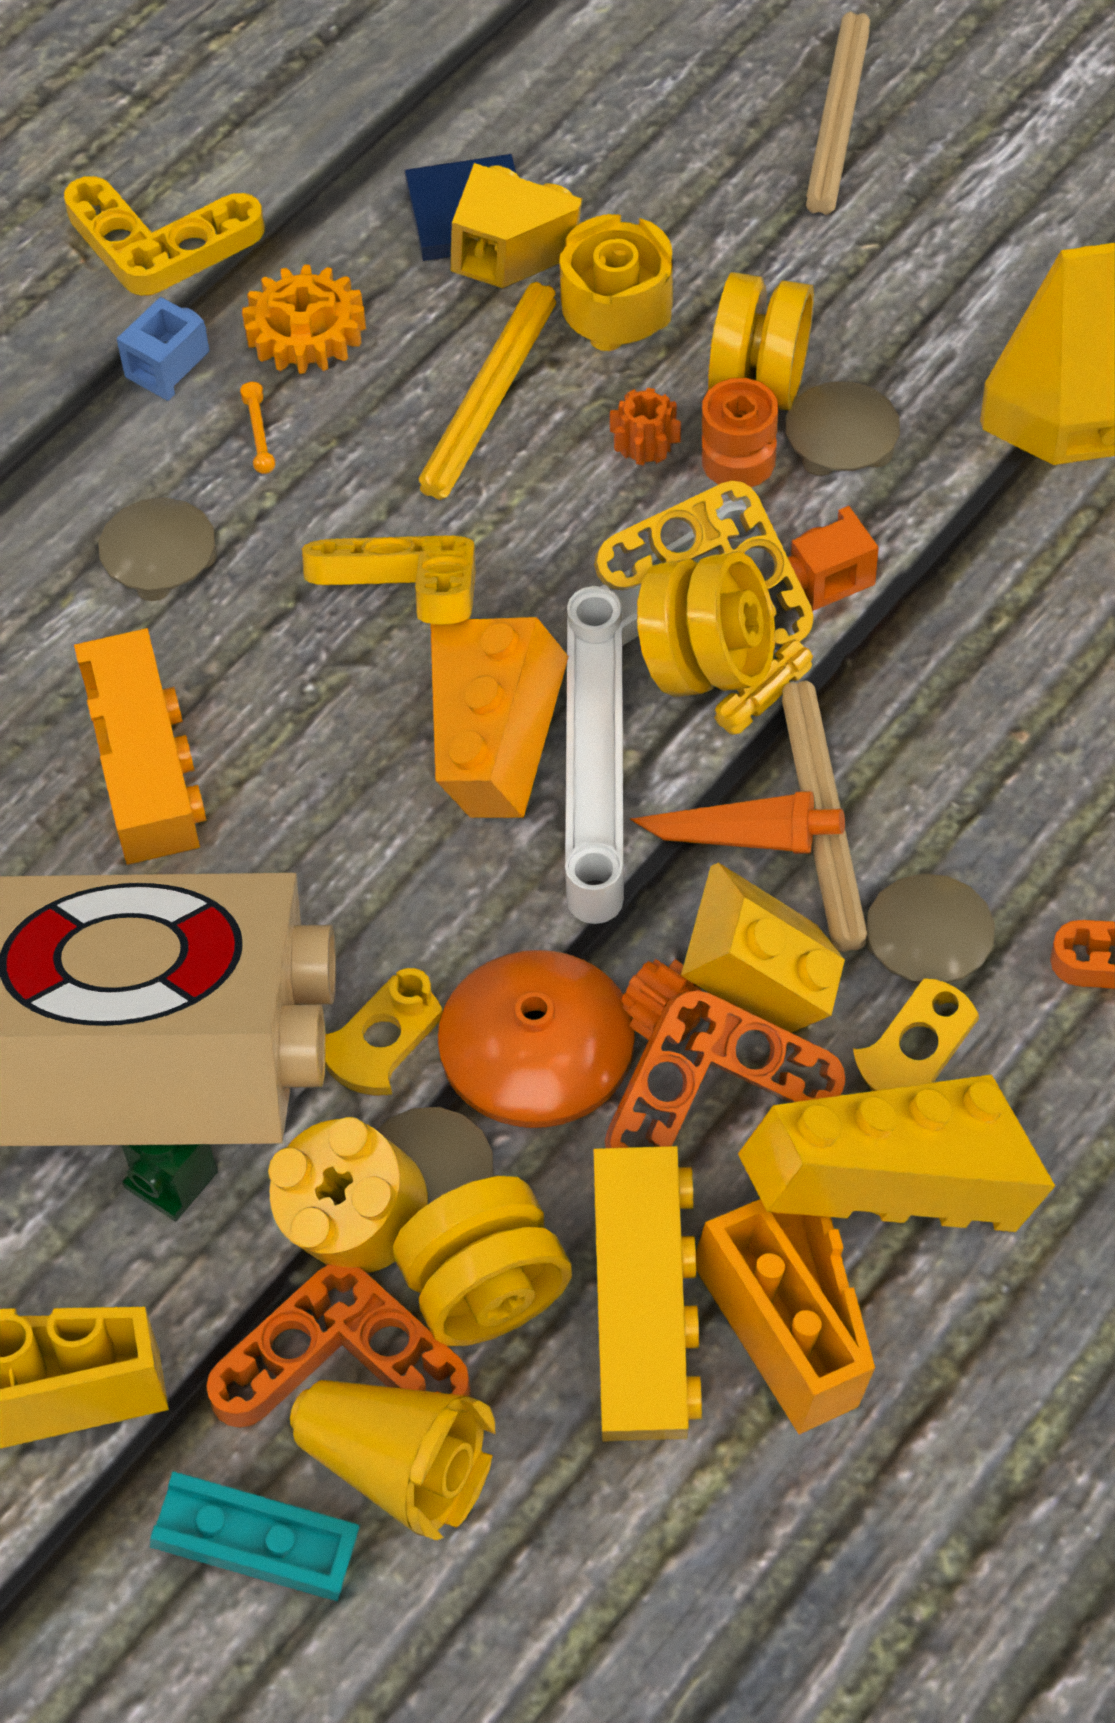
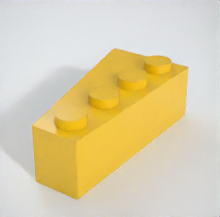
M145 1307L54 1308L49 1316H19L16 1308L0 1309V1449L169 1410L160 1351Z

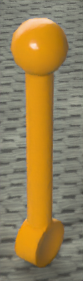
M247 382L241 386L240 394L242 402L248 405L257 452L253 460V466L258 473L268 474L274 470L276 461L273 455L268 453L260 409V403L264 399L263 388L258 382Z

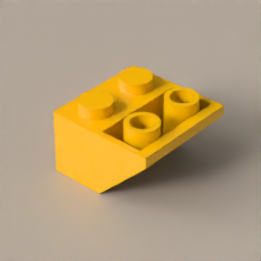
M474 163L452 220L450 271L499 288H505L558 265L560 252L562 253L566 245L565 238L574 227L579 225L582 198L573 196L569 190L557 184L547 183L540 185L521 179L515 172L502 166H490L488 168Z

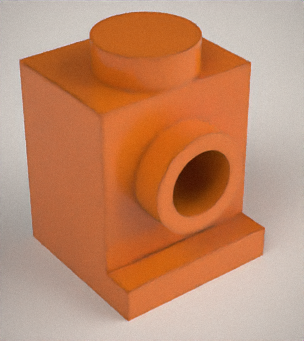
M850 506L838 510L837 522L825 527L812 528L800 537L792 540L791 556L788 559L811 605L812 611L875 585L879 547Z

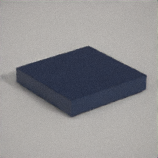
M512 154L405 170L406 186L423 261L451 257L452 220L474 163L488 168L490 166H502L516 173Z

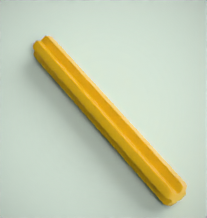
M533 282L525 290L419 476L420 491L425 496H433L438 500H443L450 494L556 305L554 298L556 292L550 285L543 286L539 282Z

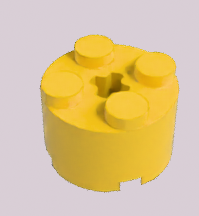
M621 214L596 216L574 227L565 238L566 245L562 253L560 252L559 260L561 309L570 327L578 334L590 339L592 346L596 349L612 351L619 348L622 344L645 339L659 329L668 326L671 321L673 306L672 246L666 234L652 222L639 218V225L621 222Z
M355 1117L327 1120L309 1127L296 1136L286 1148L275 1153L268 1168L271 1180L269 1191L270 1205L276 1224L291 1242L326 1265L359 1267L366 1273H371L393 1264L396 1261L392 1245L400 1229L420 1209L428 1204L426 1183L416 1163L380 1132Z

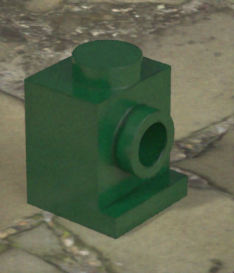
M210 1144L121 1145L129 1166L128 1176L122 1181L124 1188L175 1222L218 1173Z

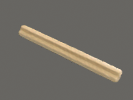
M850 11L842 17L806 195V207L813 214L821 212L828 215L836 207L870 31V19L865 13L856 15Z
M806 680L799 683L790 682L783 687L782 704L800 792H813L814 809H841L815 686ZM844 829L843 834L813 835L812 850L831 943L838 952L858 951L866 944L867 930L846 831Z

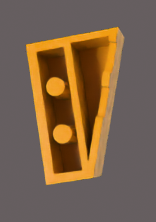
M537 617L466 619L454 624H430L435 781L470 818H524L569 656Z
M148 628L74 644L126 865L200 848L195 824L207 821L199 785L188 787L185 785L183 774L195 771L186 735L174 737L171 725L183 722L175 687L162 689Z
M758 1199L705 1222L696 1250V1271L795 1430L800 1435L858 1408L874 1372L875 1364L854 1287H849L841 1257L843 1244L839 1229H834L831 1217L767 1212L761 1199Z

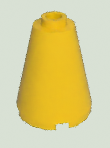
M320 1380L312 1385L310 1389H305L298 1395L290 1413V1425L293 1428V1436L297 1446L415 1534L435 1541L444 1538L438 1531L444 1524L457 1528L466 1519L480 1496L490 1470L493 1455L483 1452L481 1449L484 1430L495 1434V1419L490 1406L470 1396Z

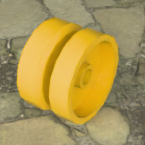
M730 272L724 285L713 328L708 371V390L718 382L731 378H749L754 380L756 373V381L763 383L773 391L778 400V409L790 411L792 403L798 395L807 356L814 305L813 285L786 280L781 281L775 287L767 309V289L762 276Z
M740 551L711 555L700 559L698 563L691 559L663 562L649 568L642 579L637 600V629L642 655L648 671L661 691L673 697L703 694L712 690L714 686L723 691L752 688L763 683L771 669L775 649V621L770 594L763 575L752 558Z
M493 1176L469 1182L441 1195L420 1209L400 1229L392 1245L394 1259L408 1287L420 1293L418 1297L420 1311L434 1339L446 1346H469L495 1339L519 1328L545 1311L564 1292L572 1278L570 1260L557 1236L544 1228V1212L529 1184L520 1178Z

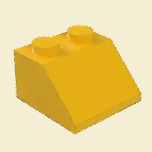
M719 862L710 866L681 976L708 993L791 1033L832 1016L845 959L818 925Z

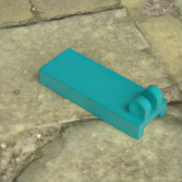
M172 1471L168 1490L157 1523L154 1525L150 1537V1548L338 1602L360 1525Z

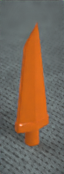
M812 791L795 792L793 795L630 819L666 841L793 851L794 854H810L813 835L843 834L845 829L843 809H814V794Z

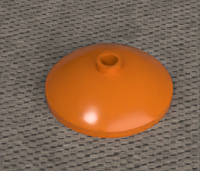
M529 950L510 953L478 967L452 992L445 1004L439 1023L438 1047L444 1073L456 1093L469 1106L484 1116L504 1124L525 1128L562 1125L584 1117L599 1108L622 1084L630 1068L634 1053L635 1032L634 1029L629 1027L633 1017L622 1008L624 1005L621 1002L623 993L603 971L591 963L573 955L549 950ZM530 1011H542L545 1013L542 1018L531 1020L524 1016Z

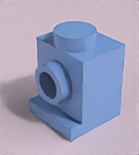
M159 297L116 338L125 377L167 401L175 395L174 386L210 352L204 320L193 310L186 307L181 308L162 297Z

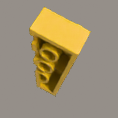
M992 1074L773 1105L738 1153L766 1211L774 1213L848 1218L853 1211H864L879 1215L883 1222L905 1223L912 1215L939 1218L941 1226L966 1228L971 1221L992 1222L995 1231L1017 1232L1055 1188L1053 1180Z
M678 1146L593 1149L602 1442L687 1439L689 1430L688 1420L702 1419L700 1376H687L686 1349L699 1348L697 1305L684 1306L683 1278H696L695 1236H681L680 1209H693L692 1167H678Z

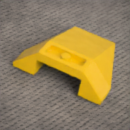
M1115 243L1083 246L1060 251L985 381L980 417L982 429L1052 465L1115 456Z

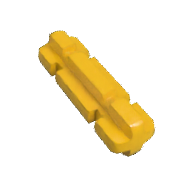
M790 640L774 653L777 659H772L771 669L763 683L752 688L737 689L738 694L729 693L716 705L714 719L717 724L731 735L741 733L753 722L751 715L760 716L783 695V687L790 683V680L798 681L811 669L813 655L808 648L803 647L798 640Z

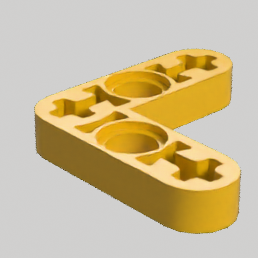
M84 176L75 179L64 190L65 206L71 224L121 284L131 293L140 296L159 293L252 246L262 238L265 231L262 206L258 199L246 193L226 195L151 232L111 184L103 178ZM91 204L94 206L100 205L101 213L96 215L95 209ZM116 229L131 232L128 237L120 241L104 239L107 233ZM190 238H199L206 241L203 246L195 250H185L179 247L180 243Z
M728 481L721 483L622 530L604 541L596 553L594 566L599 579L611 589L624 591L641 585L645 574L653 566L652 557L650 554L638 560L631 567L634 576L626 578L621 570L612 573L607 566L614 557L612 548L620 546L625 554L641 548L645 542L638 534L644 531L648 532L651 550L662 563L683 559L693 560L716 548L720 554L736 551L745 553L748 549L752 548L764 549L769 552L774 561V572L768 580H765L767 589H771L783 580L788 590L781 591L776 596L785 611L795 609L799 615V619L792 624L795 634L788 636L784 628L775 630V647H782L790 640H798L800 642L807 637L812 628L814 616L803 588L759 497L750 486L743 482ZM726 494L732 502L742 499L746 504L747 509L739 515L745 532H748L756 525L761 533L760 536L746 539L735 549L731 548L728 539L736 538L739 535L731 518L720 520L716 513L723 505L721 496ZM679 519L690 525L693 530L694 541L689 550L676 553L664 546L660 534L662 526L667 521ZM771 600L772 610H773V616H775V615H776V609H775V607H774V605H773V602H772V600Z
M444 535L322 539L310 542L302 547L304 579L309 583L317 585L415 583L417 618L422 622L440 625L462 622L472 615L476 574L475 546L473 540L467 537Z

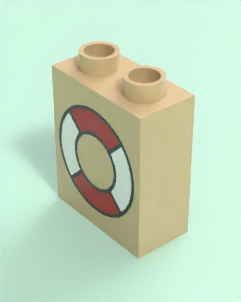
M297 874L0 876V1146L282 1144L290 1088L323 1086L325 1074V1022L322 1005L316 1004H333L336 985V950L333 926L301 925Z

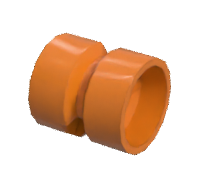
M731 378L714 385L707 391L702 401V468L707 477L718 485L728 481H738L754 487L768 479L776 466L778 400L773 391L763 383L749 378Z

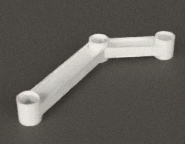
M742 499L737 502L726 501L716 511L720 520L731 518L739 532L736 538L728 539L732 549H735L748 538L761 535L756 525L748 532H745L739 517L747 509ZM693 531L666 546V548L676 553L689 550L694 541ZM716 548L693 559V561L698 563L702 558L720 553ZM761 548L748 549L744 554L752 558L758 569L761 568L764 562L765 550ZM655 554L651 556L653 566L662 563ZM632 568L624 572L626 578L634 576ZM606 585L601 587H585L573 594L567 606V655L569 658L567 661L566 899L568 909L574 917L591 924L604 923L616 917L622 909L624 901L623 645L639 636L637 629V600L641 585L624 591L614 590ZM593 880L604 882L599 885L585 884L586 882Z

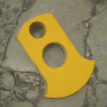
M417 968L399 970L344 1027L336 1032L325 1034V1068L336 1081L348 1089L361 1094L374 1096L392 1095L390 1086L392 1073L436 1027L441 1019L443 1010L439 1001L431 992L429 977ZM378 1022H390L401 1030L397 1041L386 1047H375L368 1044L364 1039V1034L370 1026Z
M924 978L875 1044L862 1049L853 1048L855 1061L863 1080L872 1091L935 1082L938 1075L980 1019L975 1006L956 987L936 979ZM936 1003L941 1006L945 1003H952L958 1009L953 1015L948 1017L940 1016L936 1013L934 1004ZM926 1027L937 1035L938 1047L929 1058L913 1060L901 1051L900 1041L909 1029Z

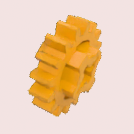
M304 264L300 274L292 275L291 271L285 267L281 269L280 280L275 282L268 277H263L261 279L263 292L249 291L247 294L249 306L242 308L247 345L249 348L256 347L258 360L261 362L274 357L276 370L282 371L289 363L297 364L299 374H305L308 364L316 363L324 371L328 369V358L334 356L339 360L345 361L348 359L347 345L359 347L362 343L360 331L366 330L362 294L360 290L351 289V281L348 276L334 281L332 268L326 267L319 275H314L310 265Z

